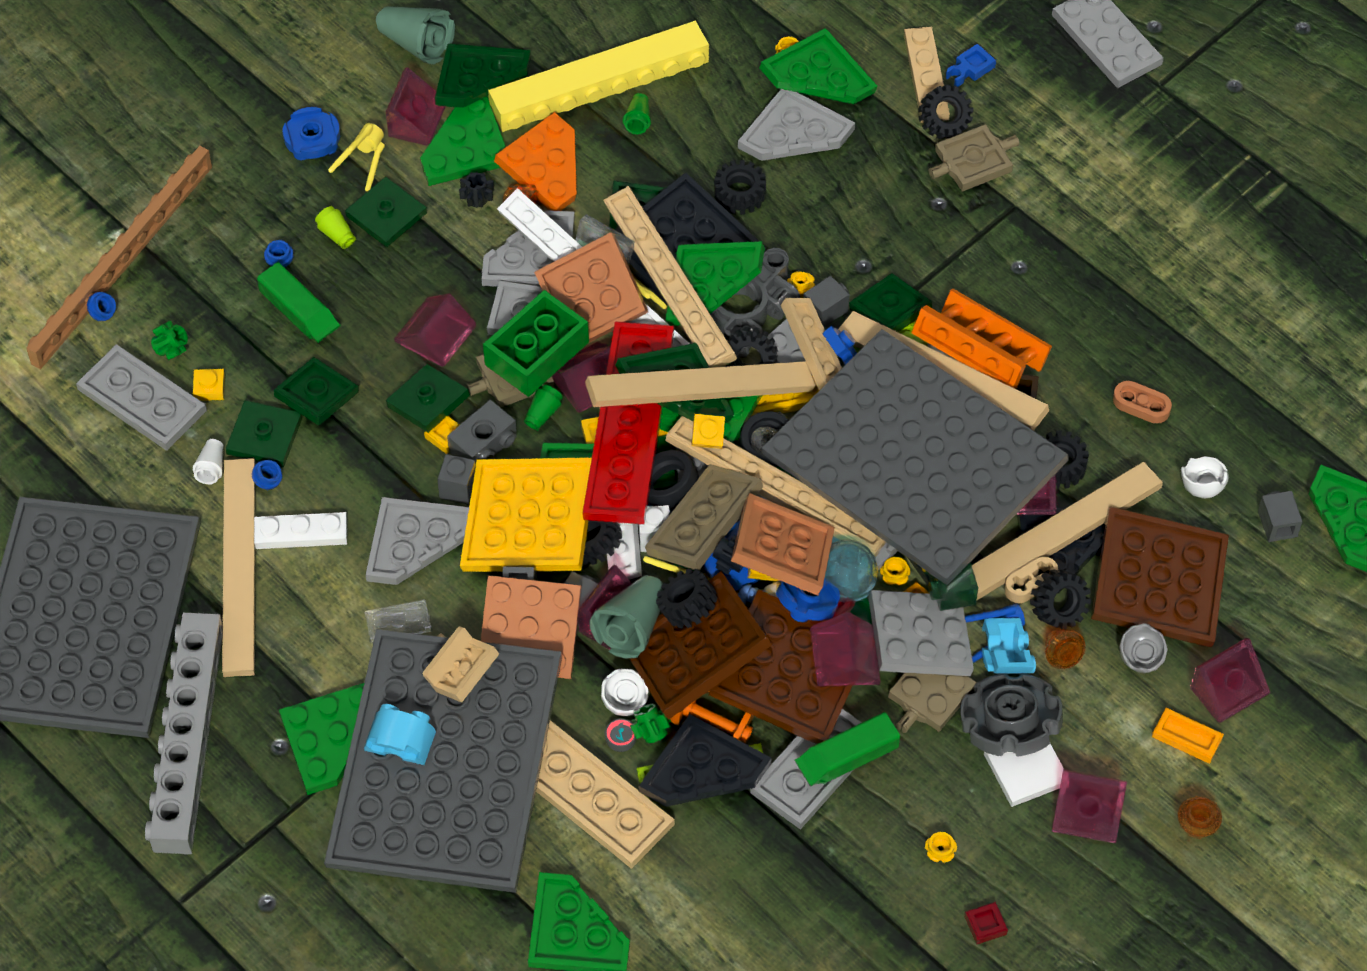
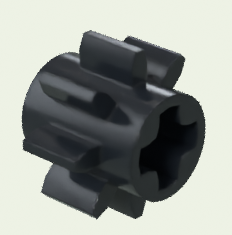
M470 172L466 179H460L459 198L467 199L468 207L482 208L487 201L493 200L494 182L493 180L487 181L485 173Z
M734 535L732 540L723 537L712 555L713 558L718 560L715 568L729 575L731 570L739 573L743 568L740 564L731 561L737 535Z

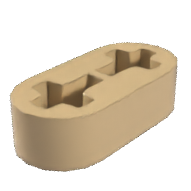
M1039 557L1016 570L1007 577L1005 584L1006 597L1014 603H1024L1035 597L1031 594L1032 589L1037 590L1039 587L1035 585L1037 579L1044 581L1041 576L1042 574L1038 576L1039 569L1043 572L1053 569L1058 570L1057 563L1049 557ZM1014 584H1016L1019 587L1025 584L1024 591H1022L1019 588L1014 590Z

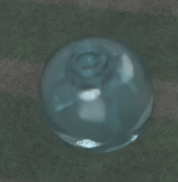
M848 539L832 543L823 584L827 585L829 583L833 587L838 588L840 602H857L868 597L872 588L876 586L878 579L876 557L867 546L859 541Z

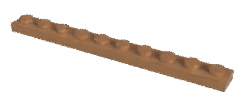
M199 145L193 154H189L186 157L181 168L169 177L164 188L152 197L150 204L142 213H139L134 218L133 224L128 230L119 235L110 251L101 256L98 265L93 271L84 276L81 285L73 294H69L66 297L63 306L56 314L48 318L45 327L39 334L30 339L26 349L31 365L40 370L89 313L87 309L89 297L96 292L106 293L211 170L212 164L209 150Z

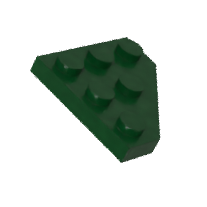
M447 44L435 95V105L464 108L488 96V90L527 77L531 50Z
M697 343L618 358L615 364L619 374L709 368ZM726 398L656 403L691 421H694L695 414L725 417V423L730 422L734 416Z

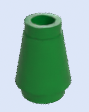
M637 93L632 97L623 117V124L626 130L632 134H642L651 125L649 98L642 93Z
M543 385L541 389H537L524 423L538 431L562 406V394L549 385Z

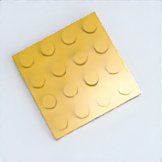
M592 458L477 460L460 561L462 571H503V566L535 567L537 571H582L589 520H583L582 512Z

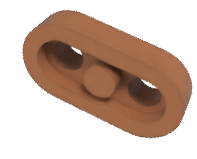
M1123 381L1115 387L1113 402L1119 410L1151 423H1162L1169 418L1172 403L1165 394L1133 381Z

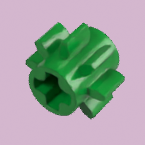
M168 321L152 330L155 336L151 339V345L159 356L166 355L167 359L171 360L186 352L184 345L188 341V336L180 325H173L171 321Z
M655 704L645 705L634 712L635 719L631 720L633 724L630 727L636 739L643 737L646 743H654L663 739L668 734L666 728L670 727L669 723L671 720H668L662 710L658 711Z

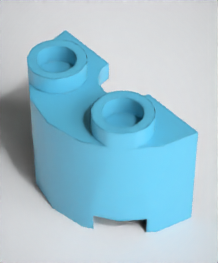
M984 619L982 631H986L988 648H982V656L987 671H994L996 674H1033L1036 669L1035 657L1030 654V650H1025L1029 645V636L1027 631L1023 629L1021 619Z
M382 704L380 711L376 712L364 751L384 756L386 754H393L399 756L404 761L425 765L436 730L429 724L430 717L423 712L412 711L410 714L400 711L391 704Z

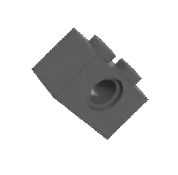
M489 400L447 436L449 453L453 456L475 460V466L477 460L493 459L499 451L510 447L517 437L516 420L492 400Z

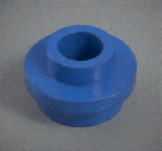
M275 240L268 244L264 257L266 263L270 266L279 262L285 267L292 262L294 254L292 247L283 240Z
M96 292L89 297L87 309L93 319L106 321L113 316L116 310V302L111 295L105 292ZM98 303L101 304L102 311L99 309Z
M272 460L260 461L252 469V479L262 489H274L281 482V469ZM262 473L269 475L270 479L264 477Z

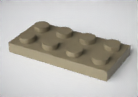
M709 464L646 544L647 555L694 570H700L721 539L728 534L741 517L748 494L751 493L757 496L763 488L761 479Z

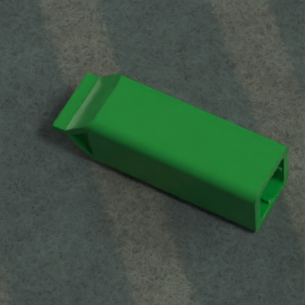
M275 263L257 277L259 291L309 339H314L319 343L341 326L331 311L281 263Z
M883 712L810 747L794 761L809 786L825 784L899 748L900 734L887 713Z

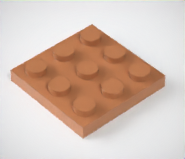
M611 232L534 272L542 291H547L588 321L589 343L613 331L615 322L629 323L648 313V309L616 236Z
M749 493L744 503L731 561L795 586L803 591L819 595L823 588L835 527Z
M488 576L481 641L561 651L562 662L558 678L572 679L582 586Z

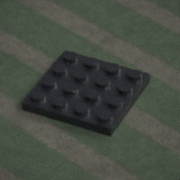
M684 173L642 207L675 260L678 245L759 242L755 236L687 173ZM618 226L611 233L615 234L630 271L668 306Z

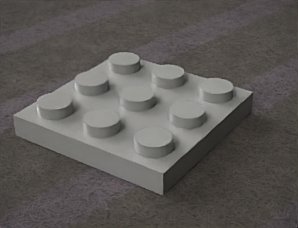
M871 590L869 605L879 671L971 676L974 667L963 603L957 595Z

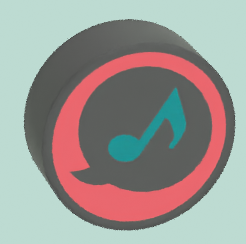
M616 719L607 725L605 741L609 748L617 752H625L635 745L637 739L630 727L633 724L631 721Z

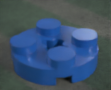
M306 107L295 111L290 115L291 119L287 124L284 123L283 138L285 146L293 153L297 160L320 158L337 151L340 140V128L337 118L332 113L328 115L322 112V108ZM308 130H313L314 133H317L314 136H307Z
M826 576L819 595L803 591L780 581L776 590V595L782 605L790 611L791 617L798 622H806L808 619L819 621L832 618L840 600V592L837 586Z

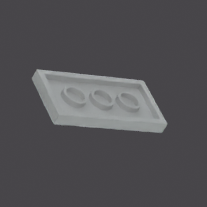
M1068 0L1052 10V16L1117 88L1150 72L1163 63L1161 54L1111 0Z
M117 344L76 383L77 389L166 451L207 411L206 405Z
M842 709L829 738L862 722ZM797 736L769 766L756 787L750 789V793L801 830L852 771L825 784L809 786L794 760L816 744Z

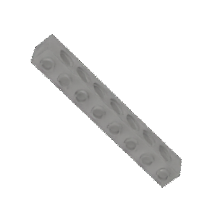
M183 613L181 624H176L175 643H178L177 652H172L171 670H174L173 679H168L166 688L167 698H170L169 707L163 708L162 724L166 726L165 734L160 735L158 740V753L161 754V761L156 763L154 767V782L157 783L156 792H151L149 808L150 811H153L152 821H147L145 827V839L150 840L153 853L192 854L223 637V625L220 614ZM195 646H201L198 650H190ZM190 674H198L193 678H187V676ZM187 701H194V703H192L191 705H182ZM183 729H190V731L185 734L178 733ZM179 757L186 758L182 762H173L175 759ZM173 786H182L177 791H170V788ZM171 814H176V815H178V816H177L175 819H173V820H166V819H165L167 816H169V815H171Z

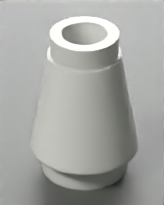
M216 439L206 441L205 446L193 465L195 479L203 484H214L222 476L223 444Z

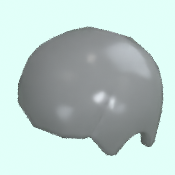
M1145 623L1131 626L1123 634L1119 645L1120 656L1123 662L1130 669L1143 674L1156 671L1165 662L1168 651L1163 634Z

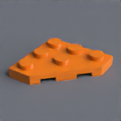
M555 112L496 154L494 162L550 211H562L575 201L577 194L575 129Z

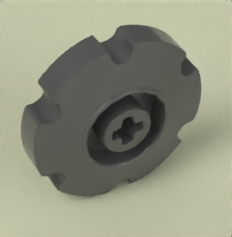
M1021 673L1020 676L1014 678L1009 677L1008 674H997L987 677L974 685L975 693L971 695L966 694L961 703V725L963 732L970 733L971 743L975 747L996 756H1003L1006 752H1013L1019 757L1038 752L1050 744L1049 735L1059 734L1062 728L1063 711L1060 697L1053 696L1052 686L1049 683L1029 674Z

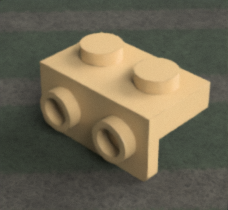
M459 626L423 671V676L437 693L462 703L498 657L499 652L494 646L472 638L465 628Z

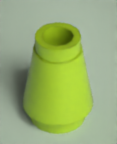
M329 206L316 216L317 229L342 249L350 247L355 242L356 237L353 235L339 209Z

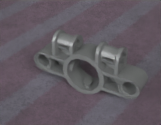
M768 249L764 253L761 273L734 294L747 295L753 301L756 300L759 305L757 304L752 312L734 314L732 311L725 310L722 306H719L710 314L726 340H728L731 334L734 335L736 330L740 329L742 332L744 327L749 326L750 331L757 327L760 328L758 333L763 334L764 331L761 327L764 325L767 315L777 320L782 319L785 314L781 304L785 298H800L798 290L786 281L788 278L789 256L783 249ZM747 346L740 349L739 357L745 358L749 354L751 347Z

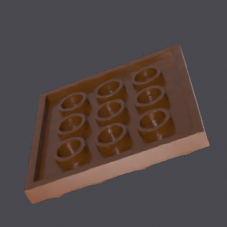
M1109 507L1104 528L1091 619L1127 628L1145 623L1161 632L1165 637L1212 648L1216 638L1229 535Z
M722 571L709 579V582L717 592L716 596L718 599L717 602H713L715 605L714 610H708L710 615L707 618L702 616L700 618L701 623L696 624L692 622V627L687 628L684 625L683 629L677 626H672L662 613L657 618L646 649L636 658H629L668 720L772 646V643Z
M758 589L749 611L772 643V646L713 687L708 695L812 743H821L829 739L873 641L826 619L819 621L808 619L806 622H798L791 617L790 611L782 605L779 598Z

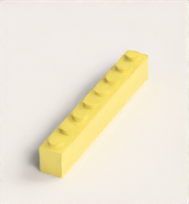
M695 20L488 90L489 103L502 132L517 129L522 125L543 120L554 112L557 114L563 111H570L575 107L590 102L593 103L614 94L623 93L640 85H647L652 81L673 76L678 72L693 67H700L709 62V44Z

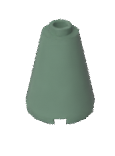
M386 6L376 16L377 29L380 33L421 61L429 64H436L443 59L440 55L446 50L447 44H452L455 35L454 20L449 18V15H451L449 11L443 9Z
M643 576L595 610L589 621L590 630L595 640L600 645L602 642L606 643L611 647L608 652L625 659L639 656L647 647L660 613L656 599H659L657 597L658 591H663L661 588L663 585L662 581L653 576Z

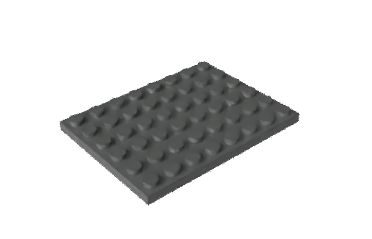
M883 329L761 448L765 457L947 586L1068 461V454Z
M19 497L0 566V721L149 738L201 524L199 517Z
M376 629L324 861L326 868L516 893L562 662L561 651L487 643L494 646L499 655L461 703L437 693L423 676V671L449 638ZM382 704H391L400 711L410 714L412 711H420L430 717L429 724L434 727L436 733L425 765L404 761L399 756L393 754H386L384 756L364 751L376 712L380 711Z

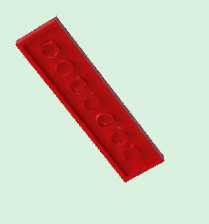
M615 322L606 375L619 374L615 366L618 358L672 348L674 326ZM656 403L600 407L582 512L583 520L645 524L662 406Z

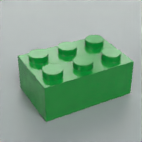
M543 290L483 343L485 365L529 397L589 343L588 321L550 293Z

